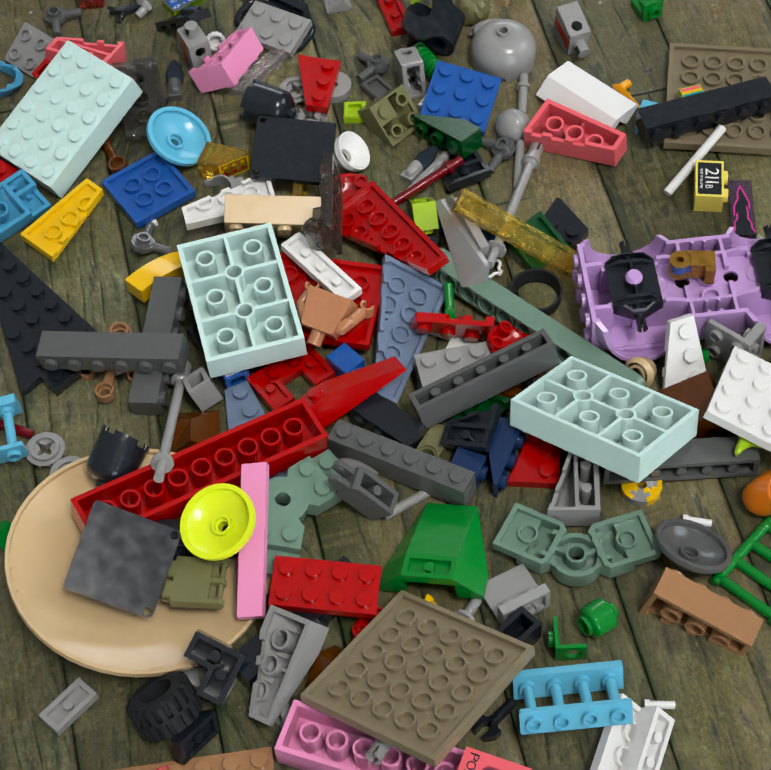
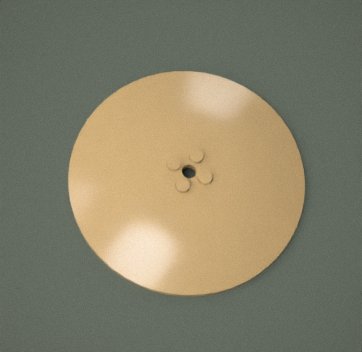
M150 449L140 468L149 465L151 458L160 450ZM89 456L78 459L48 476L28 495L18 509L11 523L5 547V576L12 602L22 620L35 636L51 650L73 663L100 673L124 677H157L172 671H185L200 665L184 656L196 630L200 629L232 646L248 631L256 620H239L237 618L238 557L229 559L230 567L226 569L225 579L227 580V587L223 589L222 600L224 601V607L222 609L171 607L170 602L162 601L160 594L154 614L150 618H144L64 589L63 583L82 535L72 516L70 499L99 487L95 485L96 479L87 471L86 464ZM266 578V597L269 591L271 578ZM218 588L216 589V595H215V598H216V599H217ZM144 608L145 615L151 614L150 608Z

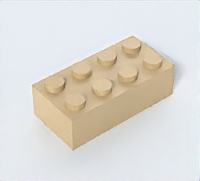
M225 194V233L271 223L274 234H277V237L289 238L291 234L300 232L306 238H315V235L320 234L321 197Z

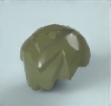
M489 0L455 1V6L466 17L465 26L469 24L474 26L481 21L487 20L490 15L491 6Z

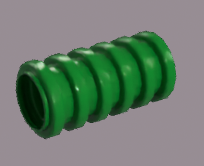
M416 43L412 47H416L424 62V73L431 80L438 59L424 43Z

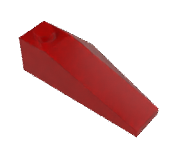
M394 356L323 381L317 386L310 388L301 397L305 398L323 428H326L407 370Z

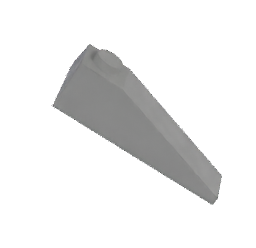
M270 605L260 629L259 639L262 640L260 655L256 657V665L259 667L257 680L253 683L249 717L266 725L273 726L318 657L329 628Z

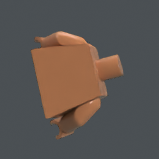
M310 282L305 283V290L297 300L298 316L301 324L311 330L307 343L321 348L325 335L338 339L340 335L346 334L364 318H371L374 314V305L371 308H366L367 301L362 300L360 308H357L358 305L354 301L320 289L319 283H317L316 287L312 286Z

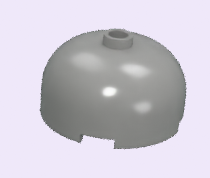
M496 19L484 24L475 33L470 48L471 64L475 71L506 79V82L519 80L521 73L529 74L534 68L537 48L533 34L525 25L511 19Z

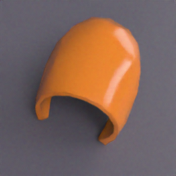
M771 469L758 475L742 491L741 498L745 508L757 516H771Z

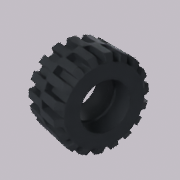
M172 671L162 676L154 677L138 688L128 700L126 712L145 741L159 742L171 738L187 728L201 712L203 701L196 694L197 691L186 673L183 671Z

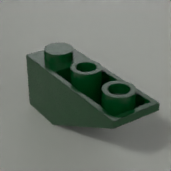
M422 114L413 115L414 130L418 136L427 139L453 155H460L463 160L482 147L481 128L465 119Z

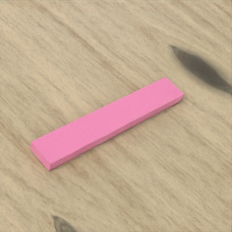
M267 462L241 464V489L251 498L254 504L256 523L251 538L239 551L237 618L239 620L265 618L269 464Z

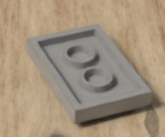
M255 0L237 30L252 27L263 48L292 58L312 27V22L310 19Z

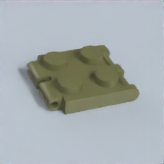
M177 556L176 560H172L161 594L162 601L170 602L171 607L222 609L224 607V601L222 600L223 589L227 587V580L225 579L226 569L230 567V560L226 558L218 561H208L198 557ZM218 588L217 599H216V598H215L216 589Z

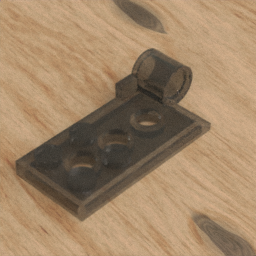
M155 56L135 58L133 61L112 63L114 68L133 80L136 79L138 81L142 79L144 81L137 85L143 91L139 97H145L147 100L142 103L135 101L122 118L126 142L148 139L146 134L148 121H142L139 117L142 115L151 117L156 110L166 107L157 59Z
M331 152L324 153L323 163L320 164V173L323 181L319 182L320 192L323 195L322 207L313 208V217L305 221L303 230L311 249L320 251L326 249L331 244L332 248L336 250L337 255H341L343 182L334 154Z

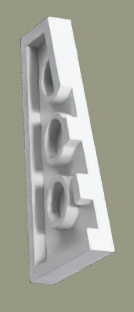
M251 178L241 181L242 185L233 189L227 187L220 190L221 193L217 196H207L182 207L187 230L224 222L225 194L275 196L271 181L251 180Z

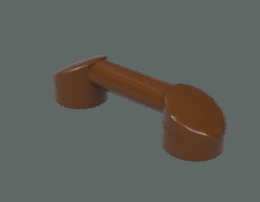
M110 134L100 148L104 149L109 158L108 166L112 174H115L126 168L128 164L123 156L117 155L111 145L112 137Z

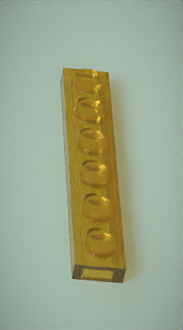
M464 188L460 191L452 212L572 278V270H574L572 256L577 251Z

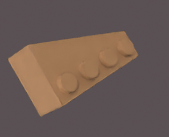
M668 567L663 570L650 587L638 612L645 616H648L649 612L660 616V622L669 626L672 622L684 626L686 633L693 636L706 635L709 637L710 643L742 656L752 647L763 623V619L758 617L753 611L739 607L732 603L729 598L717 595L708 590L704 584L693 582L684 577L680 571Z

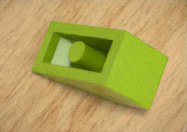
M432 197L409 200L412 221L426 235L434 233L433 229H439L436 201Z

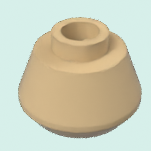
M636 356L628 359L625 366L642 376L647 388L651 386L657 373L655 363L648 357Z

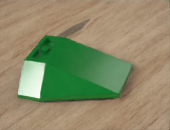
M427 503L385 565L380 590L393 592L407 591L409 582L453 585L458 597L484 600L489 575L478 507Z

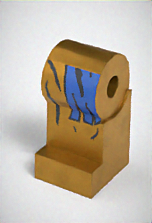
M685 250L673 252L669 258L668 275L675 280H683L686 277L703 278V284H714L716 274L715 251Z

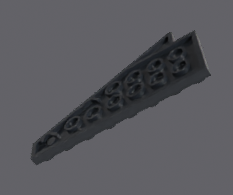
M0 242V322L19 387L26 396L44 382L56 395H59L80 378L81 374H85L88 370L72 371L69 369H57L51 371L44 369L36 357L42 331H97Z

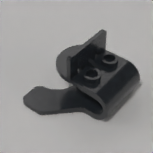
M432 0V8L422 3L411 4L405 10L402 22L404 30L410 34L406 48L412 47L417 42H422L439 56L452 55L466 20L464 13L453 4L452 0Z

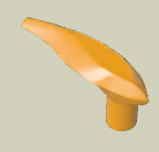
M629 79L624 80L620 84H612L615 91L638 104L630 92L627 91L632 86Z

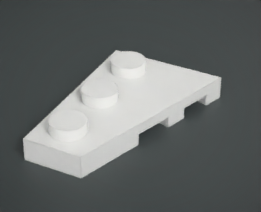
M690 313L667 321L664 347L666 352L665 367L662 369V377H664L663 389L706 371L695 318Z

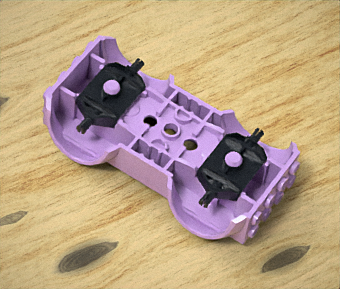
M771 225L763 227L766 236L763 239L742 238L735 233L734 227H729L726 234L668 240L662 235H656L650 244L636 251H630L629 241L625 240V246L624 241L619 243L621 254L610 255L593 250L590 245V239L583 240L580 244H577V253L572 256L574 270H572V281L578 287L575 293L576 301L581 303L582 307L579 308L581 323L585 322L586 327L583 328L584 339L601 350H608L621 360L627 361L636 356L655 360L666 354L664 347L667 321L690 313L694 315L699 340L705 339L707 322L713 319L739 335H743L748 328L752 329L757 322H760L767 326L764 340L771 344ZM685 250L715 251L716 274L714 284H703V278L686 277L683 280L671 278L667 271L670 255L675 251ZM737 276L738 280L735 282L729 280L727 282L723 277ZM677 282H689V285H684V288H679L675 285Z

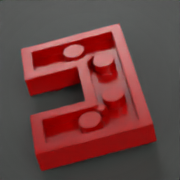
M305 342L307 355L270 363L246 378L252 390L271 411L295 401V397L284 385L298 376L303 375L312 387L336 377L335 371L307 342Z

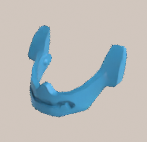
M0 60V72L10 74L15 79L12 84H7L5 89H0V97H4L14 93L23 82V74L15 65L5 64V62Z

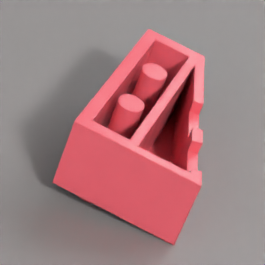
M56 37L45 48L46 58L52 61L66 41L69 40L119 71L127 63L125 42L118 41L117 45L105 44L104 40H97V43H87L81 38Z

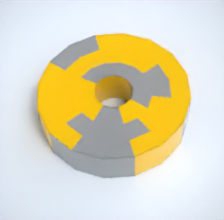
M662 480L621 484V494L624 499L630 504L639 507L654 504L662 493ZM644 485L645 488H639L637 486Z

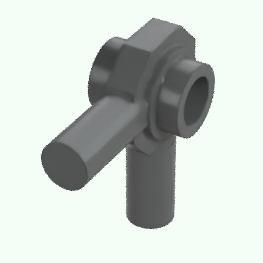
M51 6L44 12L45 22L52 26L54 38L62 36L61 25L66 19L82 16L81 8L64 10L58 6Z
M360 51L357 54V59L367 64V68L356 76L360 83L373 74L383 75L390 68L389 58L381 53L370 56Z
M482 137V146L492 149L494 157L488 164L491 174H494L502 159L505 160L512 157L516 150L515 142L513 139L506 137L499 138L496 141Z
M152 222L146 224L143 232L134 234L130 243L131 248L139 255H146L152 251L166 255L171 253L172 247L155 242L151 236L155 229V224Z

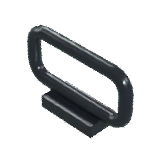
M246 0L236 12L234 23L237 28L255 0ZM256 0L307 19L311 18L308 5L300 0ZM312 20V27L296 52L303 50L314 37L316 26Z

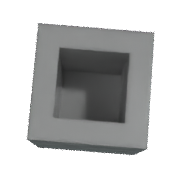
M203 366L182 379L189 395L202 412L223 399L216 384Z

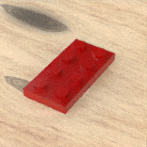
M275 556L268 609L270 605L286 611L374 619L377 614L381 566Z

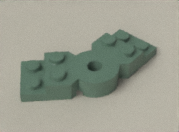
M330 449L314 458L308 456L289 467L287 477L269 479L266 578H272L275 556L299 558L305 527L301 522L306 514L318 516L342 501L335 494L336 489L327 481L330 474L339 475L332 468L334 461L338 459ZM277 503H285L287 506H280Z
M515 502L493 541V549L516 558V564H524L527 569L539 574L551 571L552 575L559 582L571 587L586 586L595 581L600 574L608 578L635 571L636 565L661 558V551L642 509L593 523L587 535L582 533L567 534L563 522ZM572 557H579V558H581V559H580V560H573V559H571V558H572Z

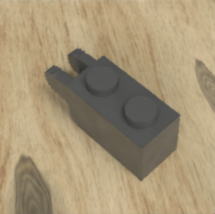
M334 461L332 468L339 475L330 474L327 481L336 489L335 494L371 521L393 514L399 492L367 468H353L344 461Z

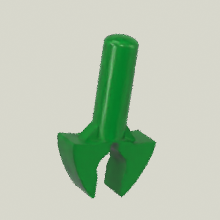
M446 282L443 284L445 314H448L450 319H455L453 283Z

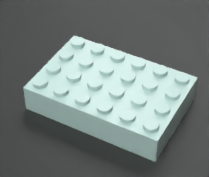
M67 40L0 127V159L17 170L23 168L36 183L62 199L143 91L131 77Z
M271 223L177 245L210 378L307 355L304 334Z
M573 356L567 358L511 399V426L636 483L641 482L697 435L699 409Z

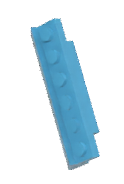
M23 168L0 182V242H3L51 208V204L39 192L36 183Z

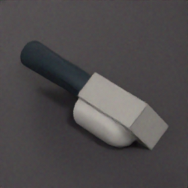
M432 145L420 152L400 174V179L411 185L435 161L439 151L438 147Z

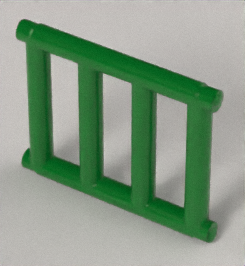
M767 516L732 554L729 567L720 573H715L710 582L716 587L721 585L768 619V624L771 626V607L727 577L736 567L771 591V578L743 560L752 549L771 563V550L759 542L766 532L771 534V517Z

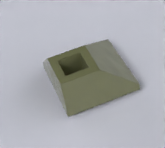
M403 84L375 98L358 110L369 131L390 147H393L415 131L413 115L420 114Z

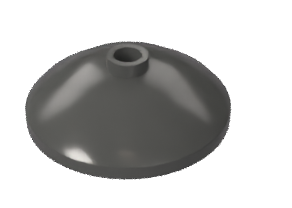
M680 518L667 519L661 522L655 531V541L662 554L676 566L686 571L707 575L715 574L726 570L731 563L732 551L727 542L715 531L700 523Z

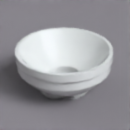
M346 131L336 138L334 158L338 164L352 172L361 171L369 165V150L359 135Z

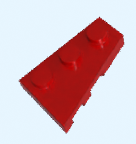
M298 55L305 110L328 114L341 69V61Z
M416 312L410 319V329H415L421 334L433 332L440 334L444 338H454L456 336L464 338L467 342H478L494 327L495 317L486 316L485 321H476L472 319L471 315L450 319L448 314Z

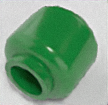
M597 598L580 608L577 623L584 635L600 638L617 627V616L619 613L612 602L608 603L602 598Z

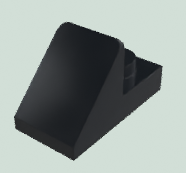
M215 710L201 711L187 728L176 734L171 740L177 763L185 765L220 732Z

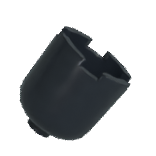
M253 79L254 85L252 87L247 86L240 107L244 108L243 114L239 116L241 121L257 126V119L260 116L295 119L297 110L294 109V98L290 92L259 79Z
M103 425L87 460V471L96 479L95 485L101 486L138 470L151 447L144 444L143 448L137 446L139 440L118 430H115L114 434L108 432L110 427Z

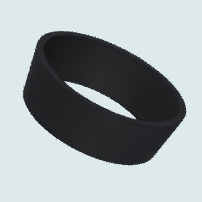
M541 268L527 269L517 274L510 284V291L516 294L520 287L528 283L540 282L547 284L555 290L558 299L552 305L539 308L538 310L550 316L558 309L563 294V285L557 275Z

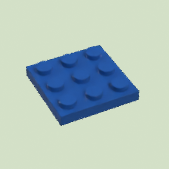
M437 60L420 114L465 119L480 127L481 136L484 137L502 78Z
M156 152L101 181L102 187L137 229L196 197L195 189L174 165L163 159Z

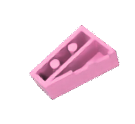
M252 27L237 30L216 47L218 52L211 58L207 55L202 59L204 61L202 66L192 68L188 72L201 93L226 87L231 89L239 83L238 80L242 75L249 71L250 65L258 60V55L264 48Z

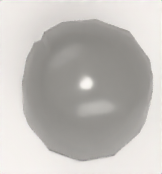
M514 108L504 110L496 120L495 129L498 137L510 138L514 142L518 141L520 137L524 136L523 131L531 119L527 113Z

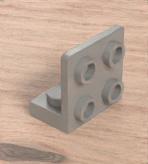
M24 22L4 59L32 76V72L46 58L45 48L54 38Z
M710 319L707 322L704 349H707L709 356L717 358L724 363L727 362L734 346L760 358L767 326L757 322L752 329L748 328L743 336L715 320Z
M520 564L488 580L484 601L501 626L521 606L532 615L550 607L551 591L545 583L538 586L525 565Z

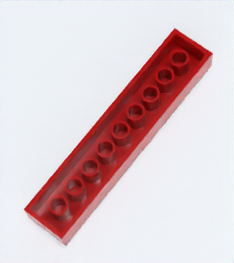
M303 397L172 454L174 466L170 472L165 473L163 482L157 483L154 481L155 470L149 464L71 498V513L81 532H83L92 505L97 500L155 522L163 519H178L182 516L189 500L205 487L226 483L241 488V464L267 462L269 464V477H272L287 470L308 456L314 458L326 451L328 434Z

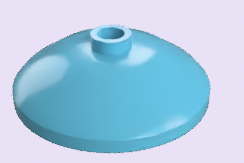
M173 106L163 107L156 110L147 122L146 134L150 145L158 155L168 162L180 166H193L201 163L209 154L211 149L209 131L205 124L188 110Z

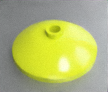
M219 483L203 488L189 500L183 510L180 520V534L184 545L195 556L208 561H218L233 556L247 544L253 534L256 523L254 504L241 488L232 484ZM228 525L226 530L222 531L223 527Z

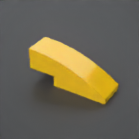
M178 251L158 257L125 279L127 290L145 303L150 299L154 276L184 277Z

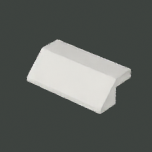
M569 61L550 73L536 94L544 101L548 98L614 129L619 122L627 124L638 107V104Z
M623 693L619 694L620 699L628 698ZM632 701L633 723L604 727L590 770H660L675 720L658 706L641 708Z

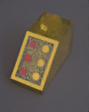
M212 142L206 143L197 160L199 174L206 179L223 174L227 177L235 176L250 170L252 165L250 151Z

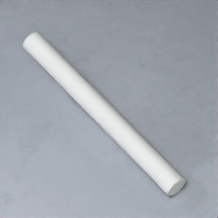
M719 124L663 190L666 196L671 197L695 168V161L702 160L724 134L726 128L723 125Z

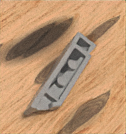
M462 196L438 200L436 202V209L461 287L465 288L487 282L490 264L486 260L489 254V244Z

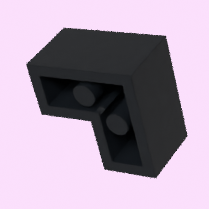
M200 629L196 630L184 654L185 657L208 668L196 694L221 706L247 653Z

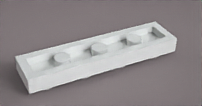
M296 233L281 244V250L313 280L319 283L324 290L352 301L362 294V288L302 233Z

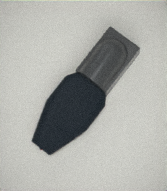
M176 60L170 62L166 72L169 102L183 100V71Z

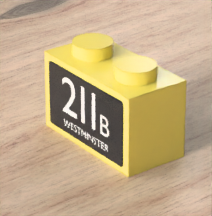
M695 161L693 211L722 212L723 203L728 202V189H724V185L728 183V171H724V161Z

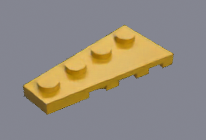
M86 178L20 233L22 240L54 262L104 196L103 189Z

